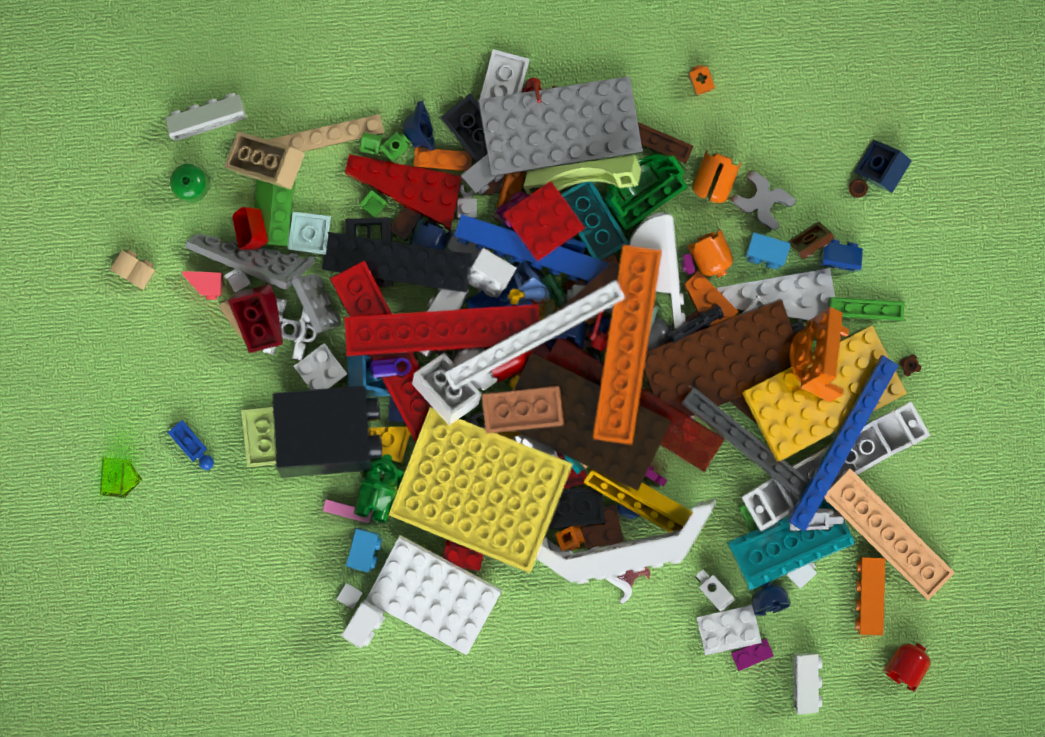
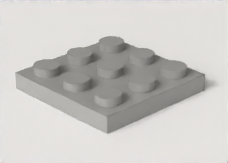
M317 273L298 277L291 281L316 334L341 326L340 315L334 310L332 298L326 293L323 287L324 282Z

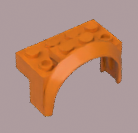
M832 307L808 320L805 329H802L794 336L790 346V361L793 371L800 382V387L828 402H832L843 395L844 389L830 382L837 378L840 338L849 335V329L841 326L843 313ZM814 338L817 339L816 347L814 349L815 359H813L812 355V342Z

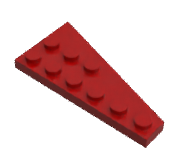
M349 154L345 170L346 175L364 185L371 186L377 192L391 197L397 203L428 217L429 220L434 223L437 222L443 225L445 229L451 231L462 179L461 176Z

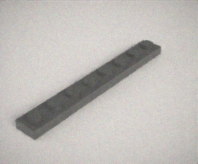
M693 388L681 404L800 499L809 480L786 461L781 460L777 462L770 448L696 388Z

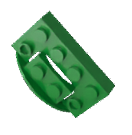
M653 154L639 159L638 163L641 167L638 186L619 188L609 183L606 194L602 199L621 229L628 230L688 188L681 177L685 173L674 156ZM650 167L653 168V170H654V172L656 173V175L658 176V178L655 177V175H654L653 172L651 171ZM652 184H654L652 187H650V188L647 189L645 192H643L642 194H640L639 196H637L635 199L631 200V199H632L633 197H635L638 193H640L641 191H643V190L646 189L647 187H649V186H651Z

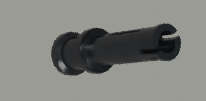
M712 304L711 308L706 311H700L696 318L669 332L668 337L670 341L675 344L701 327H709L713 321L724 318L723 311L718 304Z

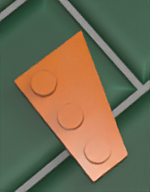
M699 271L684 284L698 313L711 308L714 303L718 304L722 309L724 318L710 323V326L734 317L738 313L736 308Z

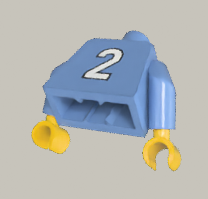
M524 260L523 263L519 262L517 265H513L516 267L513 275L519 290L512 289L508 298H511V304H518L520 298L524 300L532 299L536 303L543 299L546 301L551 300L549 297L550 293L541 280L546 276L537 268L530 266L531 262Z

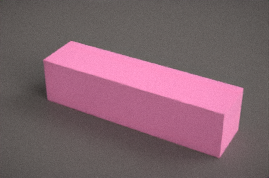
M326 499L323 508L325 512L370 523L373 513L370 510L367 518L360 517L353 513L355 506Z

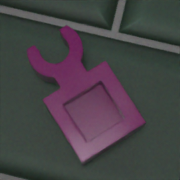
M650 465L645 476L664 486L667 479L653 471L654 467Z

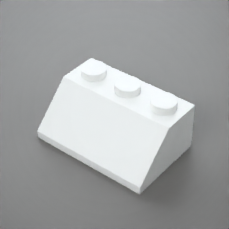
M793 653L794 711L797 714L819 712V707H822V696H819V688H822V677L819 676L818 669H822V658L818 657L817 653Z

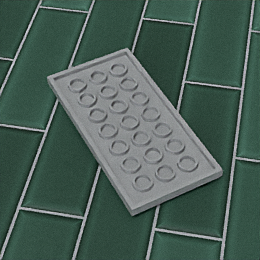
M630 76L539 90L540 103L537 102L535 91L478 100L491 176L643 152Z

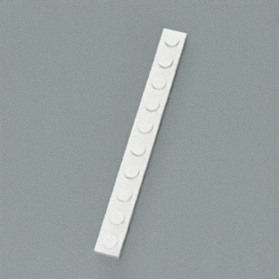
M617 281L444 374L452 389L455 390L625 299V296Z

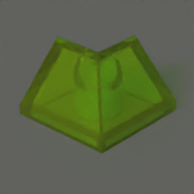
M102 457L100 495L126 498L142 480L132 465L133 459Z

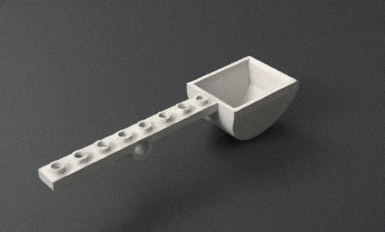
M669 212L656 213L639 223L631 235L629 246L662 251L656 291L671 293L675 330L686 322L685 312L681 313L680 305H684L683 293H679L673 217ZM694 416L683 419L685 444H692L693 438H696V429L691 426V419H694Z

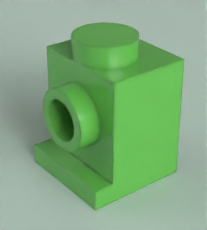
M396 132L379 148L394 163L410 148L408 145L410 141L403 133L399 135ZM398 142L399 148L394 149L392 144Z

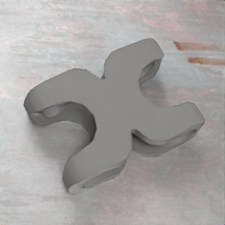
M749 171L747 173V180L755 186V195L749 199L733 195L730 201L745 213H751L756 210L757 221L767 228L777 231L779 223L771 216V205L781 203L790 207L796 201L791 195L780 188L769 191V181L758 173Z

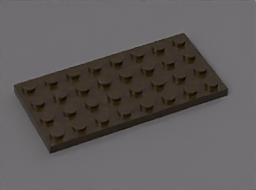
M532 352L514 391L560 386L564 425L515 431L638 491L672 420L638 404L632 444L594 439L601 386Z

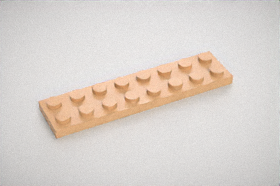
M849 467L832 483L824 498L927 600L955 573Z

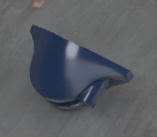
M419 101L413 113L405 119L403 132L408 140L413 142L414 147L425 146L431 151L435 150L433 128L424 102Z

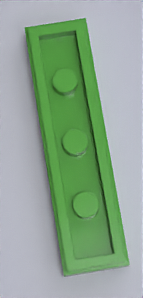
M829 297L828 308L832 307L842 312V317L904 321L905 302Z

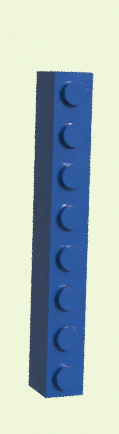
M461 214L454 237L458 238L457 242L468 245L471 242L476 244L475 248L482 250L484 248L487 250L489 248L495 250V255L505 257V254L513 256L512 260L523 263L525 260L531 262L530 266L542 269V266L550 268V273L560 276L562 272L568 274V279L577 282L579 278L586 280V285L609 265L608 262L562 247H558L537 262L516 232Z

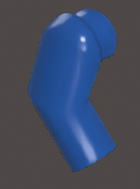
M621 504L617 506L619 514L624 517L633 519L640 516Z

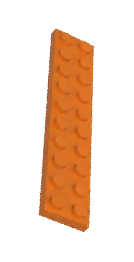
M623 245L617 283L625 299L615 303L613 307L594 439L632 444L662 255L660 250Z

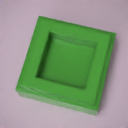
M363 132L360 151L378 155L382 136Z

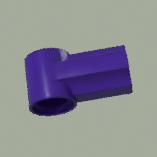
M402 357L371 361L373 378L406 375L411 369L410 362ZM399 361H403L405 369L399 372L396 365Z

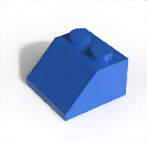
M833 239L830 244L822 247L819 265L854 272L861 270L863 248H859V244L847 242V245L839 244V240Z

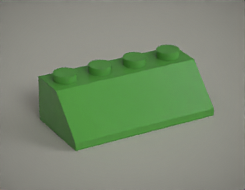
M261 180L256 182L254 208L261 209L268 238V242L265 245L288 247L295 181L291 190Z

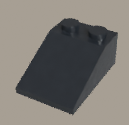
M470 93L440 116L439 119L477 163L487 155L479 103Z

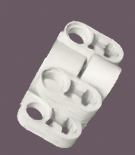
M276 298L282 338L295 342L292 359L301 361L306 350V344L303 342H314L318 333L316 334L313 326L307 324L311 323L304 307L301 319H299L300 322L284 319L286 300ZM289 324H292L295 328L292 335L285 333V327ZM308 328L314 332L311 339H305ZM277 346L264 349L263 352L275 355Z

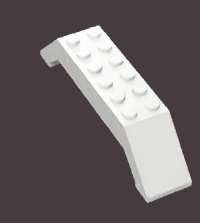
M912 402L866 423L835 480L848 467L858 475L891 455L915 445L930 436ZM830 444L793 464L792 467L810 481ZM772 477L742 496L760 531L788 515L790 510L795 508L799 500Z
M711 499L696 503L692 508V516L682 530L571 554L567 550L562 552L560 546L550 541L547 535L544 537L536 559L568 581H577V584L586 583L588 579L594 577L596 580L605 579L607 575L613 573L614 576L626 574L625 571L632 569L633 572L642 571L644 567L650 565L652 568H657L669 561L671 564L682 562V559H684L716 505V500Z

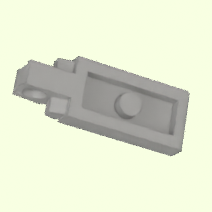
M818 509L806 530L829 529L833 524H843L844 517L838 511H833V509ZM789 523L791 531L800 530L791 523Z

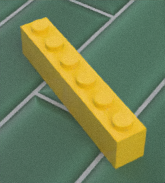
M592 468L589 469L583 482L668 532L682 530L693 514L689 509L644 483H641L637 491Z

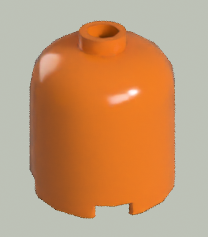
M721 229L717 230L716 235L713 231L698 238V242L694 245L692 243L687 245L699 270L705 276L716 275L717 278L727 274L726 270L733 264V255Z

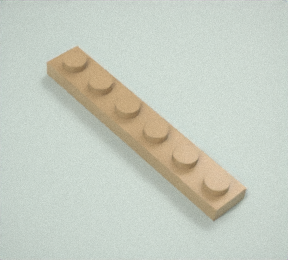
M378 114L268 140L305 152L362 139L363 132L374 135L384 134L381 116Z

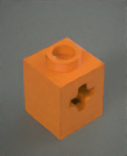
M699 65L691 68L692 72H689L688 75L696 96L715 89L708 66L703 67ZM699 75H701L702 78H706L703 84H701L700 81H696Z

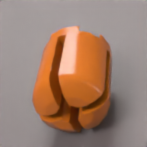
M706 150L692 189L697 196L705 199L718 165L722 163L723 165L709 201L723 203L728 199L742 163L739 162L738 165L731 163V158L718 153L712 156L707 154L708 150Z

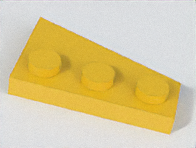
M407 426L371 428V435H381L382 458L385 454H389L392 456V461L402 463L410 436Z

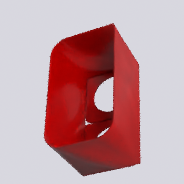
M241 207L234 212L232 220L240 250H258L268 242L261 209Z

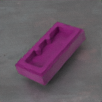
M683 255L684 260H681L683 271H687L688 275L695 274L696 269L692 255Z

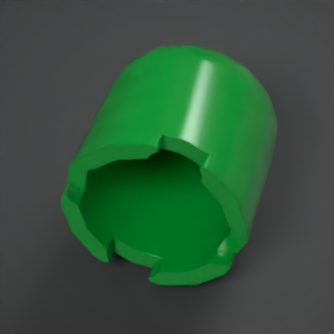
M183 164L172 172L170 187L180 200L186 203H196L206 196L210 189V180L208 174L202 168L193 164Z

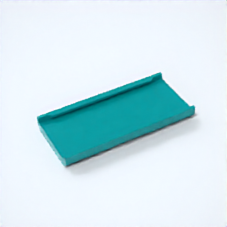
M823 500L818 508L837 511L827 500ZM789 516L762 531L757 529L727 542V546L730 548L750 591L852 546L854 540L845 521L843 524H833L829 529L791 531L787 521Z

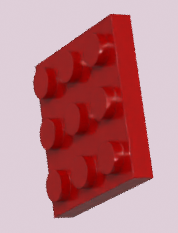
M552 181L503 214L537 262L585 229Z

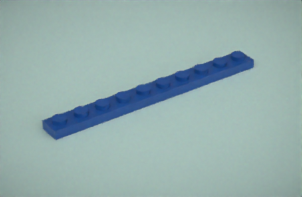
M880 355L787 520L801 531H806L899 366L884 355Z

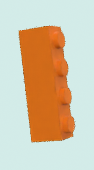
M860 557V561L856 563V572H859V580H856V592H859V599L855 601V610L858 611V619L855 618V630H858L860 635H883L885 558Z

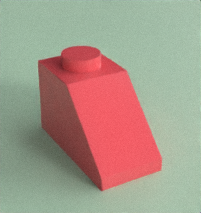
M183 271V276L202 296H206V300H217V296L222 297L223 273Z

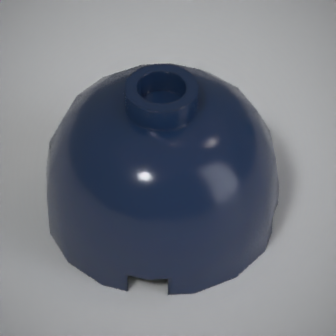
M771 582L761 585L760 589L756 590L752 596V607L755 616L767 615L766 612L771 611L777 613L790 607L791 604L787 591L779 585H772Z

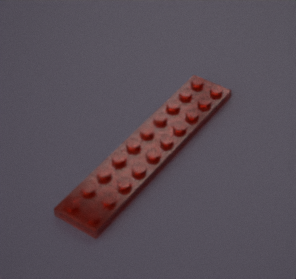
M558 338L546 359L601 386L605 364L566 339ZM641 387L638 404L672 420L660 445L705 472L725 438Z

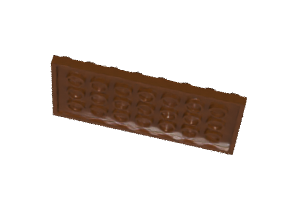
M782 299L772 301L695 331L675 344L670 341L647 350L644 373L659 414L672 420L671 424L695 415L681 404L693 388H696L715 405L719 406L742 397V392L792 367L790 346L794 333Z

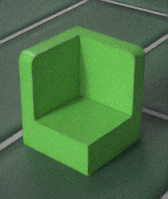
M371 190L360 206L374 218H377L388 203Z

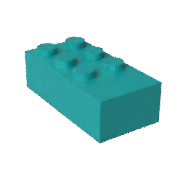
M593 182L580 183L561 194L585 227L577 235L582 242L586 243L585 248L591 257L603 260L623 248V245L629 244Z

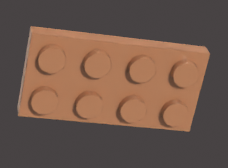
M560 386L482 394L486 433L564 425Z

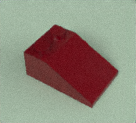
M270 284L238 292L228 300L249 353L283 344L278 304Z

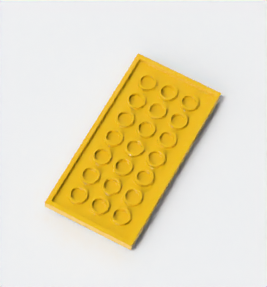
M873 325L840 341L837 378L830 383L844 390L843 395L832 402H828L801 388L792 367L742 392L777 462L839 430L880 355H884L889 359ZM896 371L873 411L907 394Z

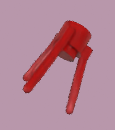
M529 78L526 81V87L522 88V93L535 91L537 102L540 103L539 90H543L541 89V81L538 78Z
M604 310L598 313L593 332L589 337L592 340L590 344L600 351L607 349L611 327L610 325L605 333L600 331L597 334Z

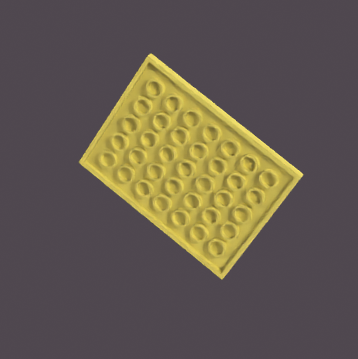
M430 407L389 516L531 573L573 464L497 433H486V429L462 419H458L448 425L437 411Z

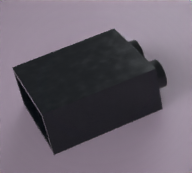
M366 386L272 393L276 469L281 478L373 471V458H382L381 435H371L370 422L380 420L378 397L369 398Z

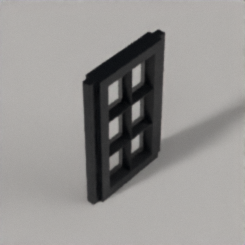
M391 217L345 219L346 234L356 236V226L367 225V238H371L370 225H381V240L392 241ZM375 280L378 287L393 286V281Z

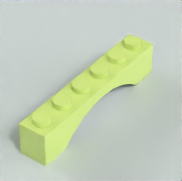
M634 155L528 170L523 187L526 193L531 195L550 181H552L558 191L574 184L592 181L610 183L619 188L638 186L641 167Z

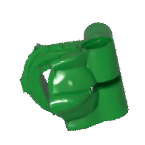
M385 454L382 460L374 461L373 471H364L360 480L358 500L353 512L355 515L367 518L372 509L374 510L373 520L387 523L393 500L396 497L403 477V471L397 469L392 463L391 455ZM381 474H385L383 482L380 481Z

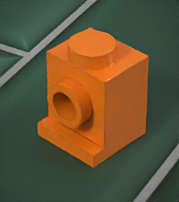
M571 526L555 534L562 552L568 549L569 551L580 548V544L585 542L582 531L578 527Z

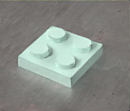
M293 212L288 250L326 254L331 216Z

